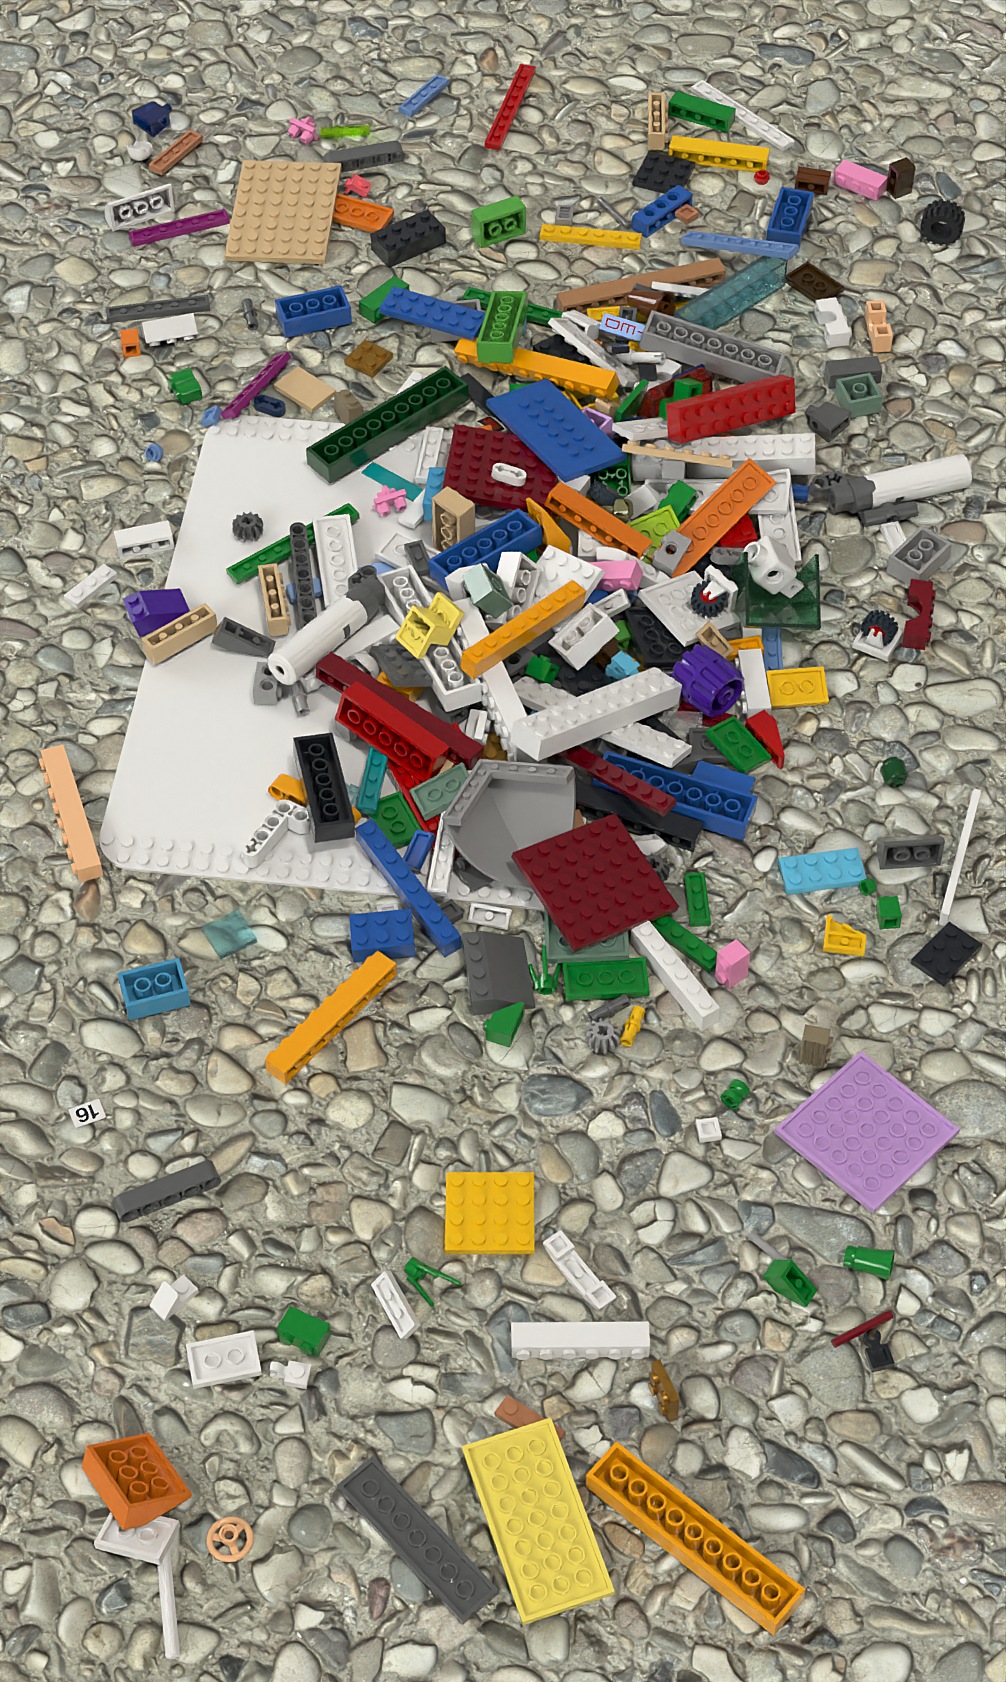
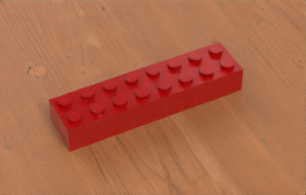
M780 374L666 404L668 439L678 443H685L796 413L795 379Z

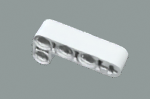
M286 799L278 801L242 847L244 864L250 868L258 867L288 829L300 834L309 832L311 825L307 809Z

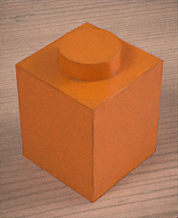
M138 329L120 330L123 357L141 356Z

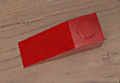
M763 710L746 719L745 728L772 756L771 761L781 770L784 767L785 754L777 722L772 715Z

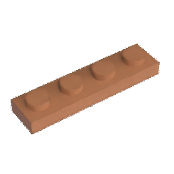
M192 130L187 131L149 163V169L163 175L203 141V135Z

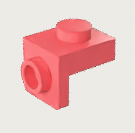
M354 173L351 179L347 178L344 187H346L344 194L347 195L352 190L366 198L372 183Z

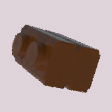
M799 166L794 189L827 195L831 181V171Z

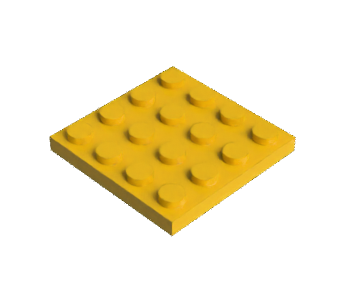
M446 1172L445 1254H534V1172Z

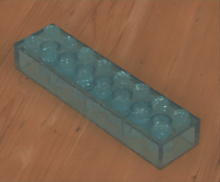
M762 256L697 298L689 301L686 305L674 311V317L708 329L717 330L783 288L786 282L788 260Z

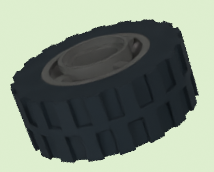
M597 480L593 482L587 491V494L602 506H614L616 499H625L617 491Z

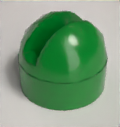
M870 878L861 880L859 883L861 893L865 896L873 894L877 889L876 881Z

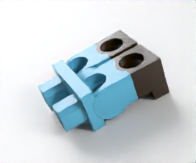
M615 637L601 647L592 663L611 680L617 682L640 673L637 670L640 664L637 661L634 662L632 657L620 650L618 647L619 641Z

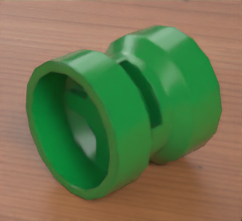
M734 1079L729 1084V1089L721 1094V1101L730 1109L737 1110L742 1104V1099L747 1098L750 1094V1089L744 1082Z

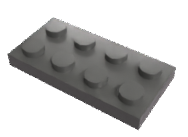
M385 644L371 646V655L395 687L432 686L433 679L418 659L402 644H397L396 646Z

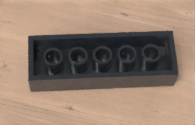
M333 733L294 737L293 755L314 842L355 838V819Z

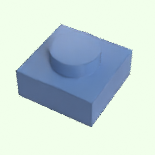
M216 405L205 410L200 424L205 428L217 424L220 420L222 409Z

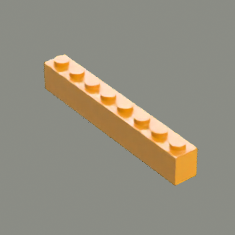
M571 580L463 651L460 668L474 680L583 607L586 590L574 580Z
M378 950L372 956H368L364 964L352 972L350 978L342 982L331 996H327L322 1005L317 1010L314 1009L303 1023L298 1024L294 1032L289 1037H285L274 1051L269 1052L265 1059L266 1071L286 1085L397 976L396 963Z

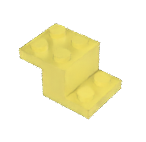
M437 592L429 608L412 605L395 638L417 659H423L431 643L448 645L465 613L445 594Z

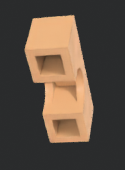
M884 300L866 301L864 317L873 353L891 351L893 335L890 324H886L887 311Z

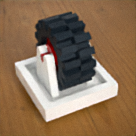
M710 565L705 569L702 585L698 583L693 588L691 596L693 611L696 610L698 615L701 612L702 617L708 614V618H711L712 614L714 617L717 616L718 612H722V609L730 613L735 609L738 588L733 581H729L724 577L720 570Z
M872 610L861 624L862 628L855 638L852 648L888 661L902 638L903 631L897 626L898 623L894 622L895 618L889 617V613L884 614L882 610L880 613L879 610Z

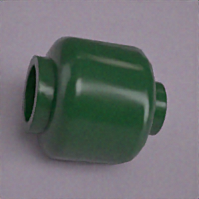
M897 757L884 760L882 762L883 765L880 767L884 783L894 788L903 786L905 784L904 781L909 777L904 761Z

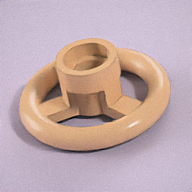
M233 1516L217 1520L210 1527L206 1536L208 1551L214 1558L222 1562H235L244 1558L250 1552L254 1542V1534L250 1525L245 1520ZM244 1530L247 1541L244 1548L238 1551L236 1543L239 1534ZM227 1536H233L232 1539H226ZM213 1542H222L225 1546H228L232 1555H225L217 1551Z

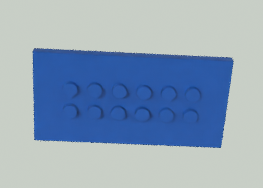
M548 379L486 400V406L564 483L626 460L627 454Z

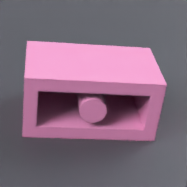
M737 939L717 952L715 977L720 984H724L728 989L748 976L750 952Z

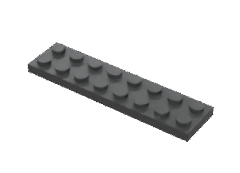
M373 1456L337 1485V1490L462 1625L499 1594V1589Z

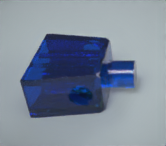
M151 101L132 110L133 124L152 137H155L170 124L169 113L172 112V107L168 103L161 106L157 102Z

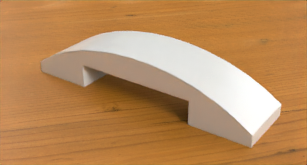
M561 1230L543 1242L545 1249L561 1273L575 1290L596 1310L600 1311L617 1298L603 1280L599 1281L574 1251L575 1246Z

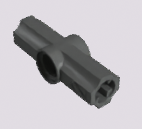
M916 501L896 505L893 502L883 503L877 509L862 511V524L864 527L917 517L919 513Z

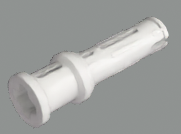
M630 349L629 353L613 354V357L619 362L628 365H634L635 363H664L665 360H662V358L666 359L664 352H635Z

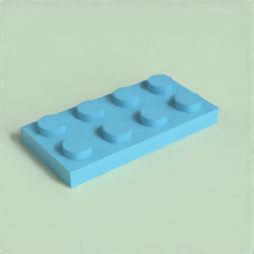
M858 847L780 857L778 859L787 895L858 886L861 880L867 878Z

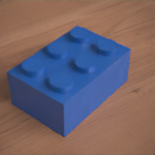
M411 908L349 914L354 963L365 962L366 958L372 956L377 950L389 959L416 956Z

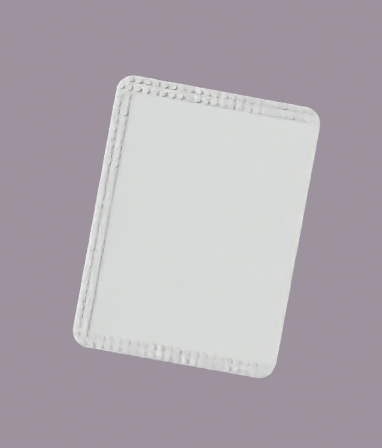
M239 415L234 419L219 420L217 424H213L208 429L204 437L164 589L180 588L190 611L206 603L216 614L217 626L224 617H227L276 641L273 649L274 652L300 631L297 602L291 603L286 590V585L295 583L292 555L277 563L278 573H282L283 576L281 587H285L286 598H283V600H287L289 612H286V615L290 614L291 626H288L289 634L269 635L259 573L237 585L227 574L226 568L288 536L291 524L301 522L306 526L313 522V517H323L347 503H350L360 515V519L351 523L357 567L383 562L375 558V552L395 529L416 540H422L424 544L433 548V521H424L423 519L415 529L399 523L398 518L405 510L399 512L396 510L395 505L389 506L391 514L381 517L378 511L373 510L372 505H374V499L378 498L377 493L382 492L381 487L383 485L361 473L369 464L374 462L418 487L425 489L426 484L415 483L425 430L416 431L332 483H328L307 464L306 448L345 426L344 423ZM444 432L437 467L446 468L453 432ZM630 463V478H632V466H631V463ZM405 498L407 509L411 505L412 501ZM243 512L246 514L252 512L253 515L258 514L259 518H262L263 534L259 536V539L254 538L253 542L251 540L244 542L243 539L238 540L234 536L232 530L233 519H236L237 515H242ZM560 517L561 522L557 525L571 541L570 555L578 558L579 528L563 517ZM315 542L309 546L312 578L320 577ZM535 549L538 559H540L542 554ZM423 583L433 601L436 593L439 591ZM323 596L315 597L317 616L325 610ZM382 604L379 607V612L360 629L387 614L392 618L386 605ZM486 625L490 634L495 631ZM549 629L526 644L525 647L532 651L556 635L557 632ZM215 631L156 665L146 657L99 836L101 851L110 863L130 871L398 896L356 841V833L355 838L315 843L312 829L305 834L288 829L258 867L250 868L244 864L242 853L244 843L279 801L269 794L268 787L280 774H286L299 780L293 755L294 737L333 733L351 806L356 808L371 745L361 738L349 742L336 729L335 715L342 696L341 693L327 684H323L318 689L309 693L304 690V693L307 694V704L310 710L305 716L298 715L296 704L292 701L293 693L291 686L280 683V686H282V697H278L277 705L254 704L253 686L257 662H267L268 657L225 650L211 643ZM595 654V655L589 660L591 663L593 662V660L595 659V657L597 656V654ZM562 686V688H558L559 690H564V691H566L567 693L571 694V693H570L567 689H565L563 686ZM426 687L415 703L436 716L435 704L439 699L432 687ZM523 705L527 716L531 715L533 709ZM484 706L480 710L487 711L488 708L487 706ZM468 718L459 724V727L464 734L466 732ZM493 720L491 721L489 732L486 731L485 734L489 735L490 731L495 732ZM594 739L579 744V746L593 753L597 743ZM553 755L547 759V762L557 764L559 761ZM388 768L386 769L380 798L400 791ZM578 770L575 780L591 785L592 777ZM361 813V819L355 825V828L370 820L366 813ZM581 815L586 825L587 816ZM409 844L396 849L402 858ZM432 848L420 872L412 870L426 890L434 854ZM454 867L452 869L448 896H431L434 900L440 901L453 899L454 902L461 903L474 902L492 906L534 910L544 909L534 891L510 887L496 880L474 892Z

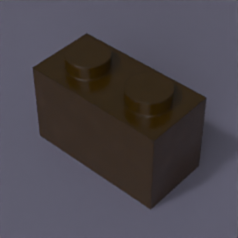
M907 157L889 164L886 190L894 199L912 193L916 168Z

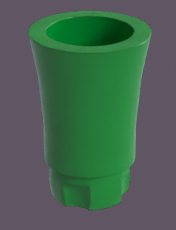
M847 1245L843 1266L854 1268L855 1271L865 1272L889 1281L895 1250Z

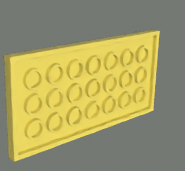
M551 1418L462 1446L468 1469L522 1625L615 1595L613 1585Z

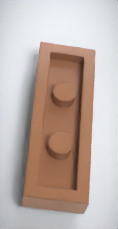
M509 1395L505 1397L494 1412L495 1417L514 1429L546 1419ZM554 1424L559 1441H561L565 1436V1431Z

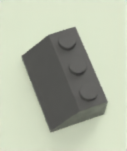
M939 834L878 838L876 852L880 870L940 866L945 839Z

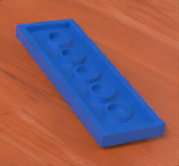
M395 286L379 307L380 314L472 341L480 333L486 314L482 311Z

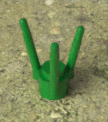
M543 945V974L537 979L532 964H529L528 967L534 982L535 991L542 995H550L558 989L557 982L562 963H557L554 978L551 974H548L546 946Z
M415 1257L411 1258L404 1268V1272L408 1274L407 1280L415 1286L431 1307L434 1306V1303L416 1281L417 1279L422 1280L429 1274L435 1278L441 1277L458 1286L461 1285L460 1281L426 1265Z

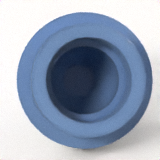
M150 444L145 450L147 459L154 462L159 461L163 457L164 449L158 444Z

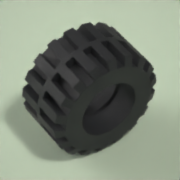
M939 199L938 202L935 200L932 204L929 203L927 208L925 207L920 225L922 236L926 237V240L928 242L931 241L934 245L939 244V246H943L945 244L948 246L950 243L954 244L956 240L960 239L965 223V213L961 211L962 207L957 206L955 202L951 203L950 200L943 201V199Z

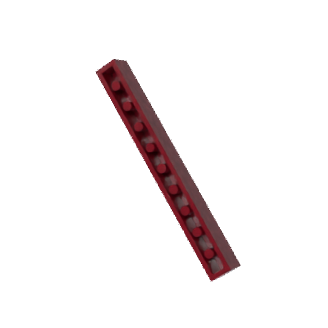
M330 652L316 663V678L342 694L343 691L358 681L450 746L446 759L453 764L458 765L463 762L466 770L469 771L475 767L479 759H483L484 746L478 741L473 740L463 732L452 727L449 723L436 717L433 713L426 711L418 704L405 698L402 694L389 688L386 684L363 672L341 656Z

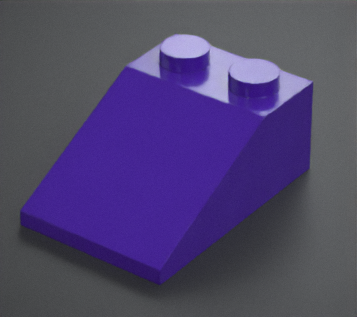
M180 588L138 591L122 598L139 637L158 630L190 612Z

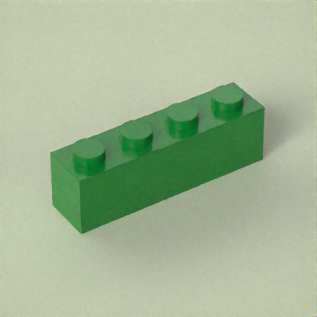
M676 91L668 103L669 116L728 133L735 122L736 108Z

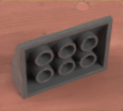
M487 931L462 933V950L473 1016L491 1014L518 1002L525 1003V1009L535 1008L524 938Z

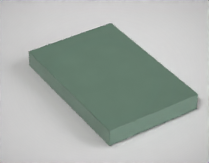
M463 762L409 790L425 821L446 811L469 776Z

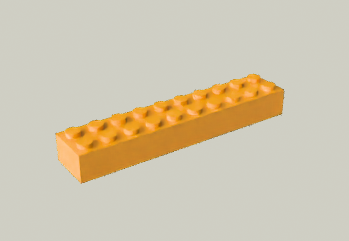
M617 1441L586 1474V1488L773 1636L803 1602L806 1591L803 1586Z

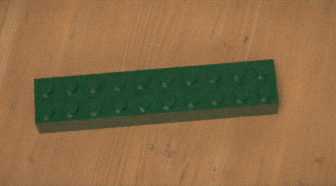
M444 366L307 447V464L328 483H332L468 401V384L447 366Z

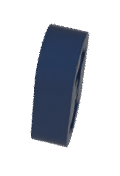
M258 395L254 398L256 411L273 417L285 415L286 408L283 401L267 395Z

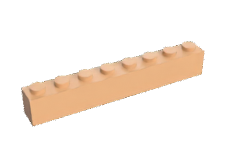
M64 744L40 750L42 758L39 759L41 770L46 771L43 774L45 784H50L51 787L47 788L50 800H55V803H52L54 813L60 816L57 818L59 829L64 830V833H61L64 845L68 844L69 848H66L68 859H73L74 862L71 864L73 875H78L79 882L102 877L101 862Z

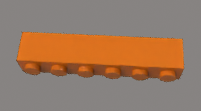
M560 481L549 492L544 504L546 507L607 547L620 549L639 560H642L648 554L653 543L652 540Z

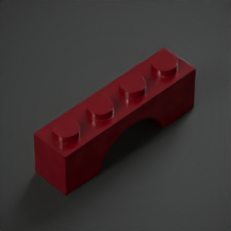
M910 580L907 606L915 609L919 616L906 620L902 643L903 648L925 650L926 643H930L931 632L928 629L932 628L933 618L929 616L933 615L934 604L931 601H935L936 590H933L932 581Z

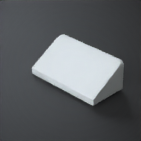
M644 484L625 497V499L633 502V516L631 519L636 518L658 503V492L647 484Z
M472 902L468 923L508 930L513 911Z

